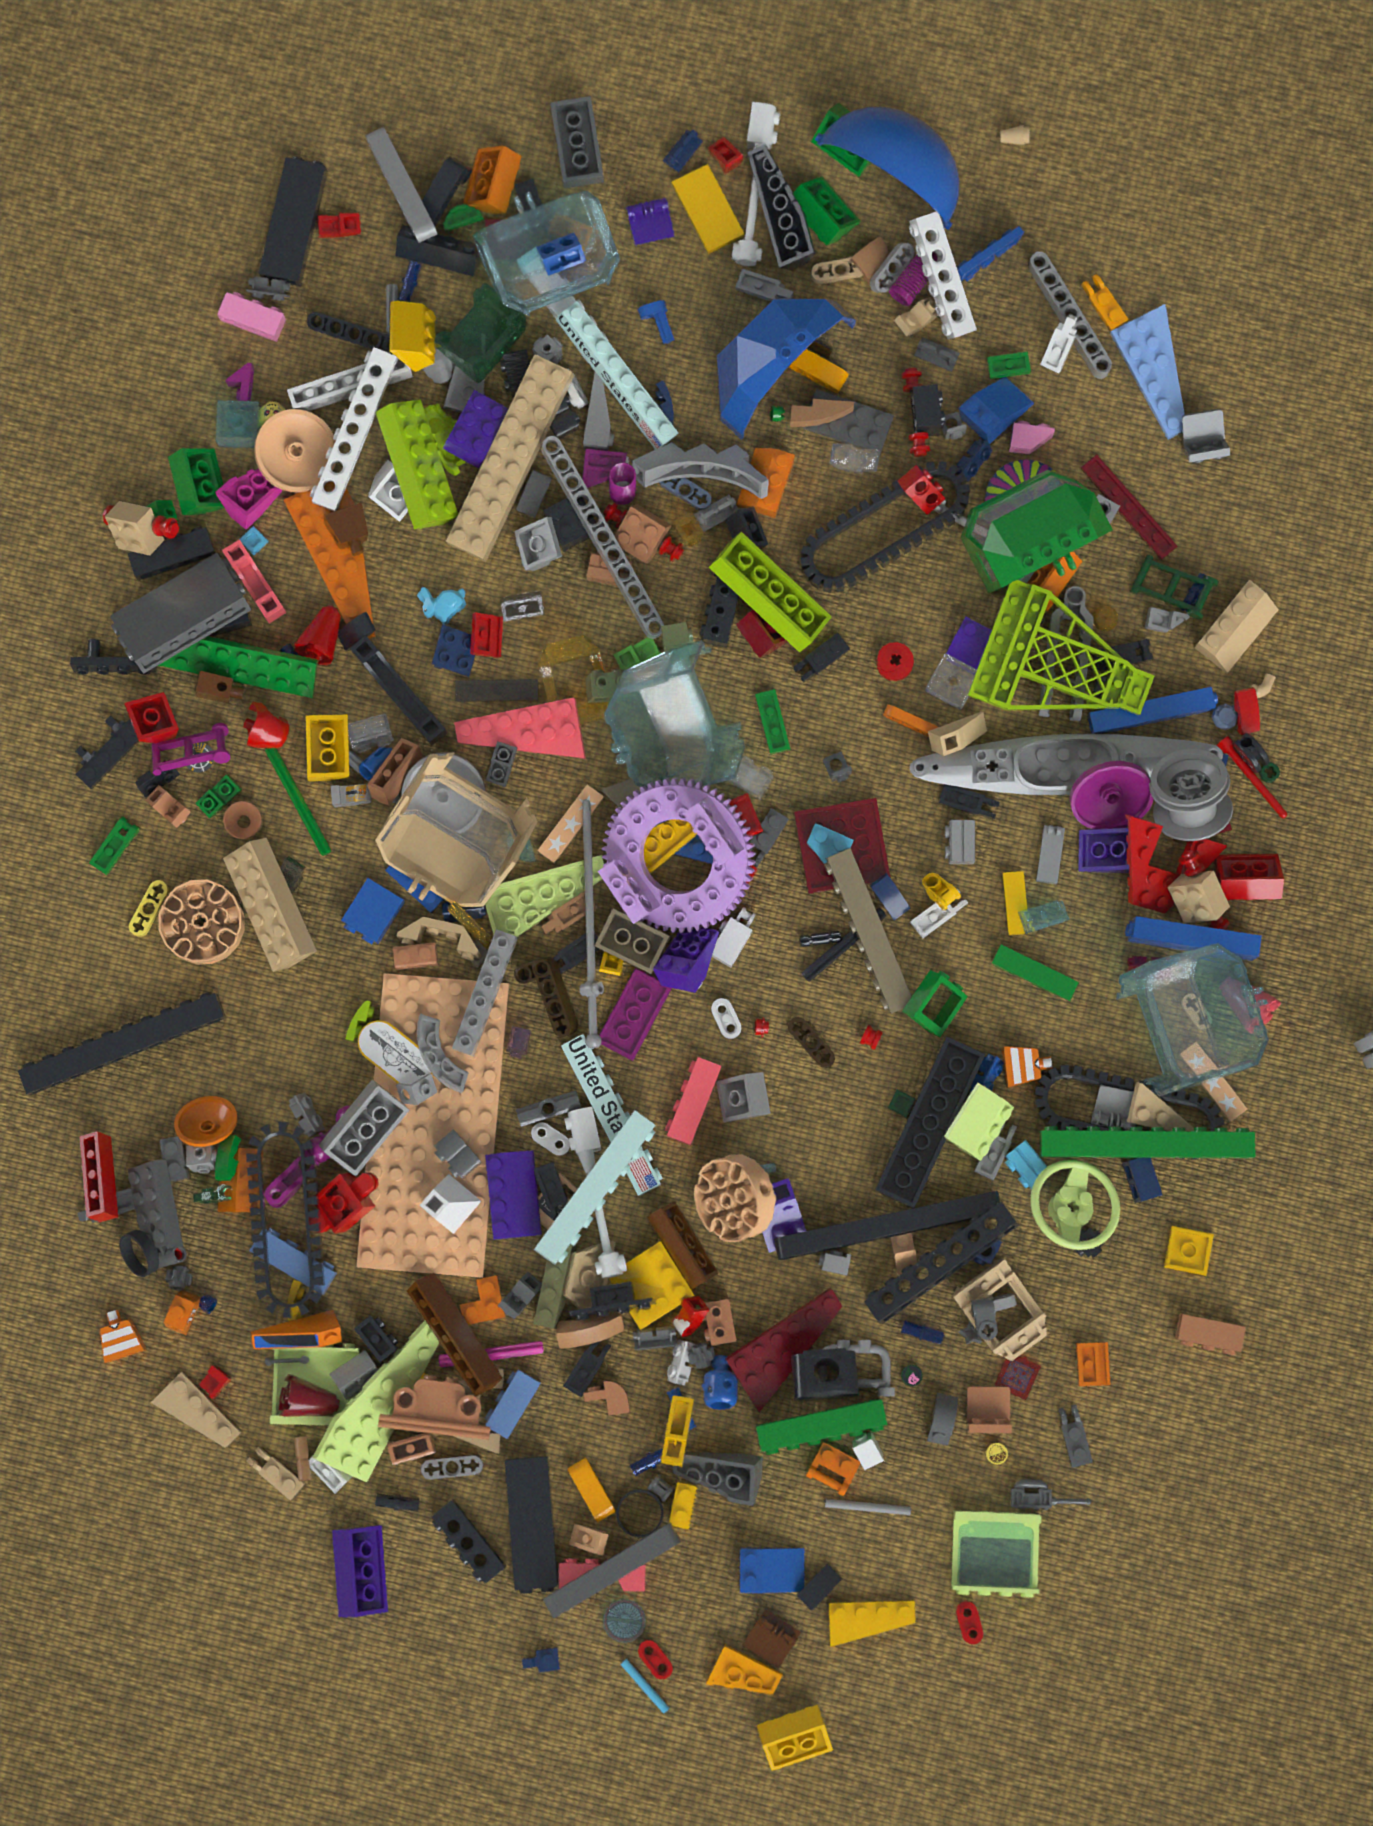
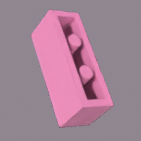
M226 292L217 314L220 321L277 342L286 321L280 309L276 307L267 308L263 306V303L254 299L252 301L246 300L243 295L233 292V294Z

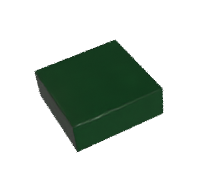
M897 1089L888 1109L906 1118L916 1098Z

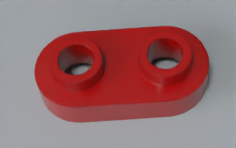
M962 1601L956 1607V1616L962 1637L968 1644H977L984 1635L977 1607L970 1601ZM967 1608L970 1609L971 1614L964 1616L963 1611ZM970 1630H976L977 1635L973 1638L970 1637Z
M643 1641L638 1648L641 1660L657 1679L664 1680L670 1677L673 1671L670 1659L655 1641ZM652 1647L653 1653L646 1654L645 1648ZM664 1664L666 1665V1670L661 1672L658 1666Z

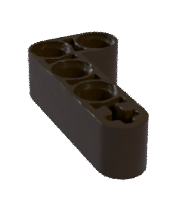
M548 956L518 966L514 971V978L518 983L526 984L536 980L554 1033L561 1038L575 1033L578 1028V1022L556 960ZM543 962L548 967L547 972L542 968ZM524 969L528 970L529 978L525 976ZM550 982L554 985V992L549 988ZM556 1002L561 1005V1011L557 1010Z

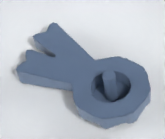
M1222 704L1216 707L1212 714L1215 726L1223 730L1234 727L1238 719V713L1234 710V705Z

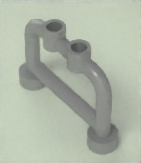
M837 1340V1345H828L823 1348H846L847 1350L855 1351V1353L879 1354L882 1358V1379H858L859 1388H878V1396H895V1388H891L890 1356L885 1348L879 1345H871V1340H858V1345H850V1340ZM827 1366L818 1367V1380L820 1382L828 1384L836 1380L827 1379Z

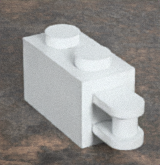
M743 907L736 920L730 918L729 921L724 920L719 929L722 933L716 941L712 957L731 968L752 934V929L749 926L756 914L749 913ZM741 918L748 921L746 926L739 922Z

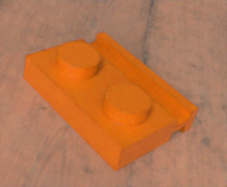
M1108 1342L1076 1343L1078 1386L1110 1385Z

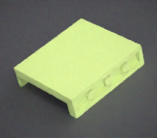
M342 1343V1348H335L334 1344L314 1348L273 1349L274 1359L308 1356L309 1362L307 1364H302L301 1362L274 1363L273 1402L270 1424L330 1425L337 1413L340 1414L347 1407L346 1404L350 1399H354L359 1394L358 1392L346 1400L330 1376L331 1372L360 1354V1348H355V1344ZM288 1374L295 1375L336 1394L337 1399L340 1400L338 1411L329 1416H279L282 1412L278 1410L281 1388L287 1386L288 1382L284 1381Z

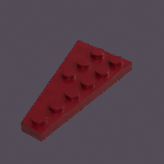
M828 1288L725 1358L758 1412L763 1409L792 1372L791 1356L803 1354V1351L809 1350L843 1307L831 1288Z

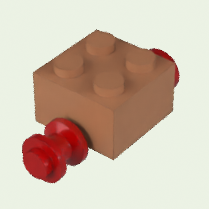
M614 503L613 505L609 504L604 510L605 521L613 520L616 522L618 530L614 537L620 547L644 563H648L653 559L659 547L658 553L660 555L664 553L670 555L671 562L675 559L679 560L683 555L682 543L675 545L672 543V537L670 536L663 540L671 524L640 505L635 504L629 510L626 509L622 512L618 509V504Z

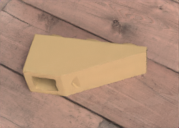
M981 711L928 731L932 751L945 756L963 749L987 732L984 713Z

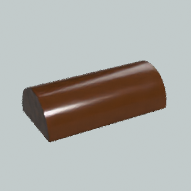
M676 1202L661 1207L647 1217L691 1290L718 1274L717 1269Z

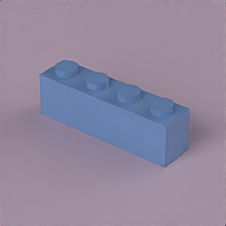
M269 1228L267 1231L269 1263L310 1287L308 1250L300 1251L297 1249V1243L290 1239H287L285 1242L279 1238L280 1233ZM263 1241L254 1243L249 1251L253 1253L254 1247L263 1248ZM264 1254L259 1255L264 1260ZM313 1258V1265L320 1263ZM323 1261V1272L314 1271V1278L325 1277L324 1286L314 1285V1290L322 1295L325 1294L337 1272L333 1271L334 1266L326 1261Z

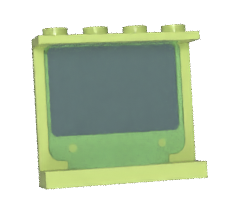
M954 1510L952 1590H956V1594L968 1595L969 1591H978V1595H991V1592H999V1596H1012V1593H1021V1597H1034V1594H1039L1037 1586L1041 1515L1033 1513Z

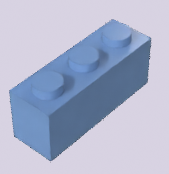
M518 1370L517 1373H511L507 1380V1383L510 1385L506 1391L501 1390L496 1399V1402H498L495 1410L490 1409L485 1417V1420L488 1421L485 1426L491 1427L493 1431L506 1439L511 1435L541 1382L521 1370Z

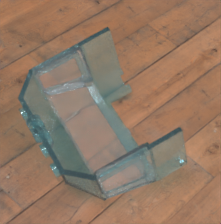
M588 191L566 195L537 207L530 192L526 193V200L531 208L530 210L523 211L520 199L515 197L513 199L519 214L491 224L472 235L485 271L503 305L530 316L529 312L605 283L609 286L613 272L620 261L600 201ZM574 232L582 246L586 262L548 276L541 264L536 247Z
M703 641L673 648L624 670L604 712L605 721L607 724H610L612 738L615 742L611 747L612 752L620 753L616 757L617 764L626 762L628 776L639 787L645 785L648 788V783L653 782L655 785L657 780H661L663 783V780L669 778L671 782L675 777H677L678 782H680V779L685 778L686 783L690 779H694V785L702 781V787L707 784L712 785L737 777L745 750L744 740L739 739L738 730H742L741 721L721 727L716 725L694 670L698 656L710 653L712 650L710 647L704 648L705 643Z
M1216 943L1160 958L1119 976L1121 992L1117 993L1116 1000L1137 995L1163 1072L1162 1075L1142 1080L1147 1085L1151 1084L1155 1088L1154 1092L1159 1097L1259 1065L1269 1040L1259 1007L1268 1004L1267 999H1261L1256 1002L1254 995L1263 992V987L1253 989L1242 958Z

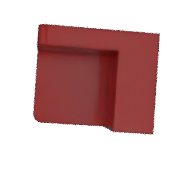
M212 1365L207 1371L208 1374L199 1385L210 1394L209 1396L212 1399H215L232 1378L216 1365Z

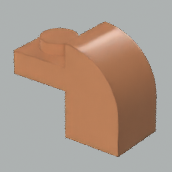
M159 785L145 800L176 828L183 824L191 813Z
M604 1381L605 1390H601L600 1386L588 1388V1392L584 1393L585 1401L606 1398L608 1416L630 1412L627 1393L616 1382Z

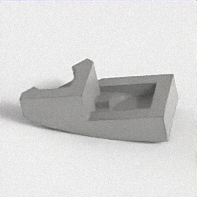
M1150 607L1148 608L1145 628L1165 633L1187 620L1190 616L1176 611L1168 612Z

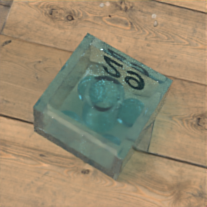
M217 401L216 442L219 447L254 448L257 434L261 428L259 423L261 405L259 402Z

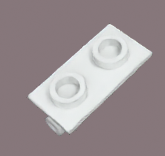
M678 1340L677 1346L673 1348L674 1357L667 1371V1381L685 1386L692 1368L684 1366L685 1361L689 1362L688 1354L692 1351L691 1347L696 1344Z

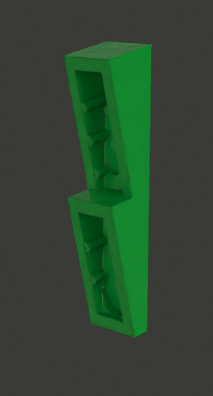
M1002 944L992 962L994 967L1032 983V985L1067 1001H1071L1079 984L1078 981Z

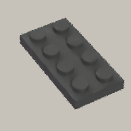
M816 389L813 399L853 402ZM854 402L853 412L829 423L803 427V429L880 455L894 415Z

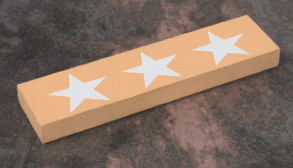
M588 784L537 850L554 864L583 826V800L587 799L590 801L592 814L604 799L603 795Z
M1197 1042L1179 1054L1180 1058L1229 1122L1247 1110L1246 1106Z

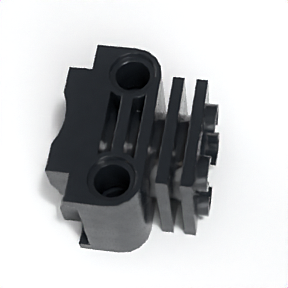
M846 1348L803 1351V1354L791 1356L794 1401L847 1399L848 1397L859 1396L855 1351L847 1350ZM819 1366H829L836 1372L837 1379L832 1383H822L815 1377L814 1370Z

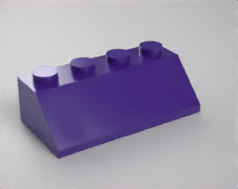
M534 1151L485 1155L493 1240L542 1235L537 1179L533 1170L535 1169Z
M382 1525L332 1530L338 1617H359L388 1612Z

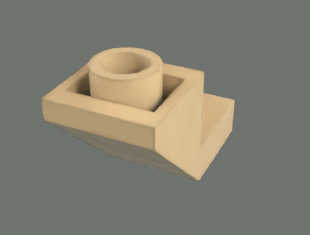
M930 297L923 299L909 312L899 315L894 321L906 336L914 334L938 317L935 310L936 302Z

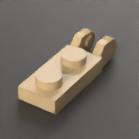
M258 1447L255 1451L268 1462L264 1467L251 1457L248 1458L247 1462L291 1501L305 1483L299 1482L298 1477L274 1456L271 1457Z

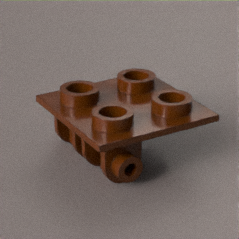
M765 1608L744 1641L743 1646L779 1669L802 1632Z

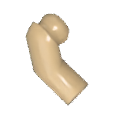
M1266 674L1261 685L1253 684L1251 686L1255 688L1257 698L1263 697L1270 692L1276 678L1275 676Z

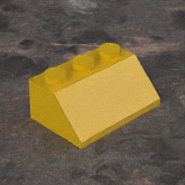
M392 301L390 302V352L414 372L434 364L436 352V317L434 312L422 303Z
M307 715L308 781H331L349 777L348 715Z
M818 1704L756 1725L772 1771L833 1750Z

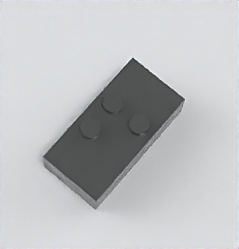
M591 96L551 102L564 189L604 183Z

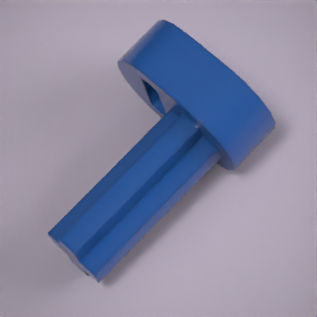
M664 300L652 302L637 309L641 320L654 317L663 344L674 341L666 316L668 310Z

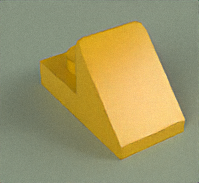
M604 951L599 972L620 976L622 975L624 960Z

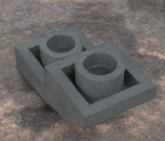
M533 470L516 510L535 518L552 478Z
M497 741L485 781L503 787L507 786L517 747Z

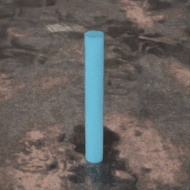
M628 1659L620 1664L664 1714L670 1707Z

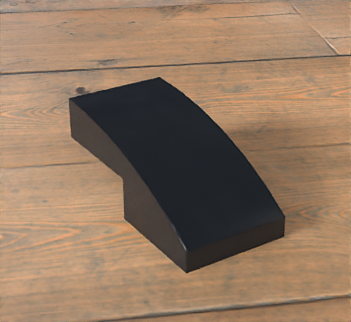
M364 612L338 631V638L344 650L349 651L355 643L365 635L369 637L376 629L368 613Z
M827 1563L797 1594V1597L813 1611L843 1578Z

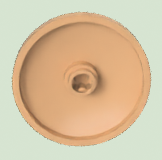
M299 409L284 410L270 417L260 428L254 445L255 460L262 475L275 487L288 492H306L312 490L314 485L318 486L320 478H318L319 471L322 466H326L328 461L325 458L329 447H334L336 440L333 439L334 435L329 426L317 415Z

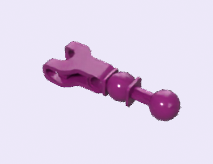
M350 1105L343 1106L338 1110L335 1117L336 1123ZM329 1131L325 1135L320 1132V1136L312 1139L315 1148L305 1150V1157L316 1155V1164H311V1167L306 1171L315 1169L316 1165L319 1166V1163L330 1159V1156L319 1147L320 1142ZM301 1156L266 1189L265 1198L272 1207H283L303 1184L302 1170L299 1167ZM276 1192L281 1193L278 1199H273V1195Z

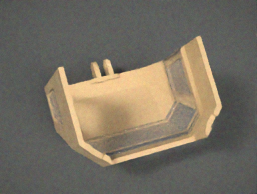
M455 752L447 753L444 756L430 754L395 805L375 841L385 863L413 879L407 890L409 893L414 892L419 883L424 886V889L419 894V899L421 900L425 898L430 890L456 907H483L517 863L537 824L536 817L529 810L528 806L530 803L527 797L516 811L448 769L446 765Z

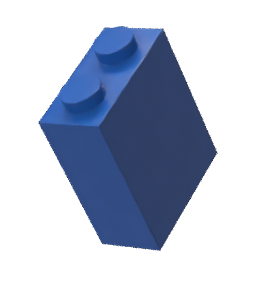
M367 878L341 921L345 924L344 928L353 934L356 931L363 935L361 938L371 945L373 942L379 944L405 901Z

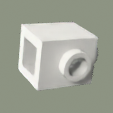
M872 1432L868 1434L863 1433L855 1437V1440H853V1450L864 1470L884 1461L883 1452Z

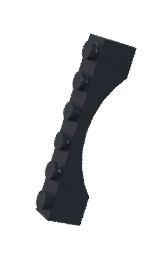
M366 635L350 648L352 654L431 746L447 734L444 726L413 693Z

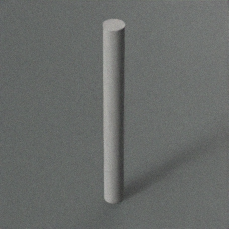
M835 1499L825 1500V1507L901 1515L911 1514V1507Z

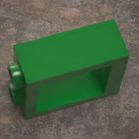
M929 970L902 1012L927 1032L940 1038L968 996L962 992V986L954 981L952 983L949 981L950 977L942 971L937 973ZM940 984H942L952 994L934 1021H932L922 1011Z

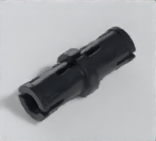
M377 1493L375 1507L392 1508L394 1511H399L400 1509L418 1512L420 1498L403 1497L401 1494H396L395 1496Z

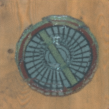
M619 1599L611 1603L603 1617V1626L607 1635L615 1641L624 1643L637 1639L643 1633L646 1624L645 1613L642 1607L629 1599Z

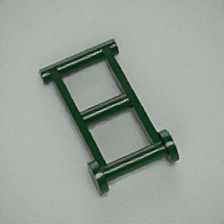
M1146 555L1130 593L1137 595L1138 592L1188 610L1187 614L1190 617L1202 620L1204 615L1201 613V610L1212 586L1217 587L1219 581L1207 575H1204L1202 579L1155 562L1153 561V556ZM1150 566L1173 575L1164 595L1142 587ZM1180 578L1203 586L1195 606L1172 598Z

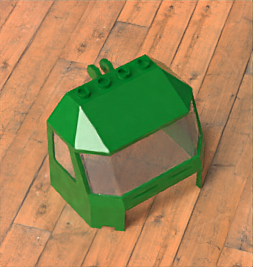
M1045 470L970 509L962 531L961 540L988 593L1051 562L1059 576L1065 575L1064 568L1058 560L1063 556L1072 571L1077 569L1070 553L1111 532L1113 529L1094 492L1074 478Z

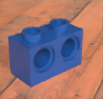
M574 232L536 247L541 264L548 276L586 262L582 246Z

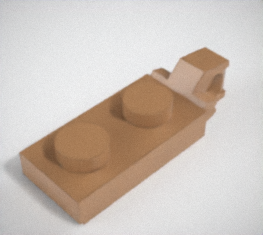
M585 891L547 916L549 922L541 926L545 934L553 929L557 933L561 930L563 931L586 916ZM593 902L594 910H595V909H597V906H596L595 903Z

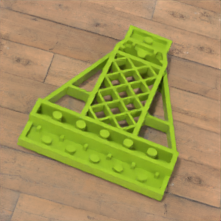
M1016 580L1008 585L967 696L1004 710L1121 708L1140 715L1154 675L1136 669L1127 660H1124L1052 594V591ZM1049 600L1055 603L1072 619L1066 636L1040 627ZM1076 623L1105 652L1070 639L1074 624ZM1036 634L1042 635V636H1040V637H1038V638H1035V637H1036ZM1046 637L1050 648L1040 652L1036 641ZM1051 639L1061 642V644L1054 646ZM1033 644L1037 654L1028 658ZM1066 645L1070 656L1060 660L1056 648ZM1071 647H1074L1081 651L1073 654ZM1052 650L1057 662L1047 666L1042 654ZM1085 652L1089 664L1079 667L1075 656ZM1090 654L1100 657V659L1093 661ZM1039 657L1043 668L1033 672L1029 660ZM1072 658L1076 669L1066 673L1061 662ZM1105 660L1109 671L1099 675L1095 663ZM1025 664H1026V666H1027L1029 672L1023 670ZM1058 664L1063 675L1053 679L1048 668ZM1091 665L1096 677L1086 681L1081 669ZM1045 670L1048 679L1038 676L1036 673ZM1078 672L1082 683L1072 687L1068 675ZM1108 674L1104 685L1100 677ZM1020 677L1033 680L1046 687L1040 705L1010 704ZM1064 677L1068 687L1054 681ZM1097 679L1102 690L1092 694L1087 683ZM1084 685L1087 694L1077 691L1075 688ZM1051 688L1087 702L1086 704L1045 705ZM1101 693V696H1100L1099 699L1096 698V697H1093V696H1096V695H1098V694Z

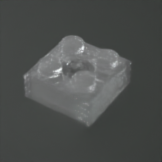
M945 653L925 691L961 710L969 697L967 694L976 669ZM953 677L956 678V683L958 685H949L950 681H948V679L952 680Z

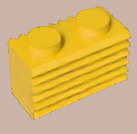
M677 1481L669 1520L672 1526L684 1529L690 1528L689 1524L692 1519L691 1515H693L695 1494H697L696 1490L698 1489L696 1485Z

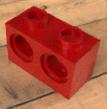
M915 465L898 480V483L907 495L928 515L946 499L942 494L944 489L937 481H931L933 477L926 469L921 470Z

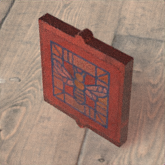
M1018 1356L1013 1361L1005 1359L994 1386L1009 1387L1010 1395L1013 1394L1026 1400L1041 1366L1027 1360V1357L1022 1358Z

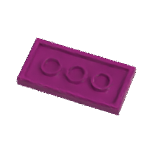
M635 968L599 1034L602 1040L601 1045L634 1061L672 988L661 986L658 979Z

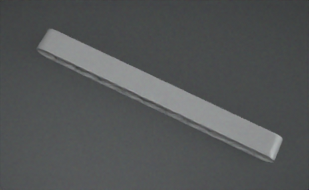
M555 436L547 437L544 439L541 448L543 456L644 634L650 639L658 638L662 634L661 626H664L662 619L561 441ZM546 444H555L557 450L553 452L548 451ZM564 461L567 464V468L560 470L557 468L556 463ZM574 479L577 482V486L570 488L566 481ZM584 497L588 502L587 505L580 506L577 503V498ZM594 515L597 517L598 522L590 524L587 521V517ZM599 533L606 534L608 541L600 542L597 535ZM608 552H616L618 559L615 561L610 560L607 555ZM618 570H626L628 577L625 579L620 578ZM635 587L639 595L636 597L630 596L628 589ZM641 605L647 606L649 613L647 615L640 614L638 607ZM649 624H657L659 632L652 633L649 630Z

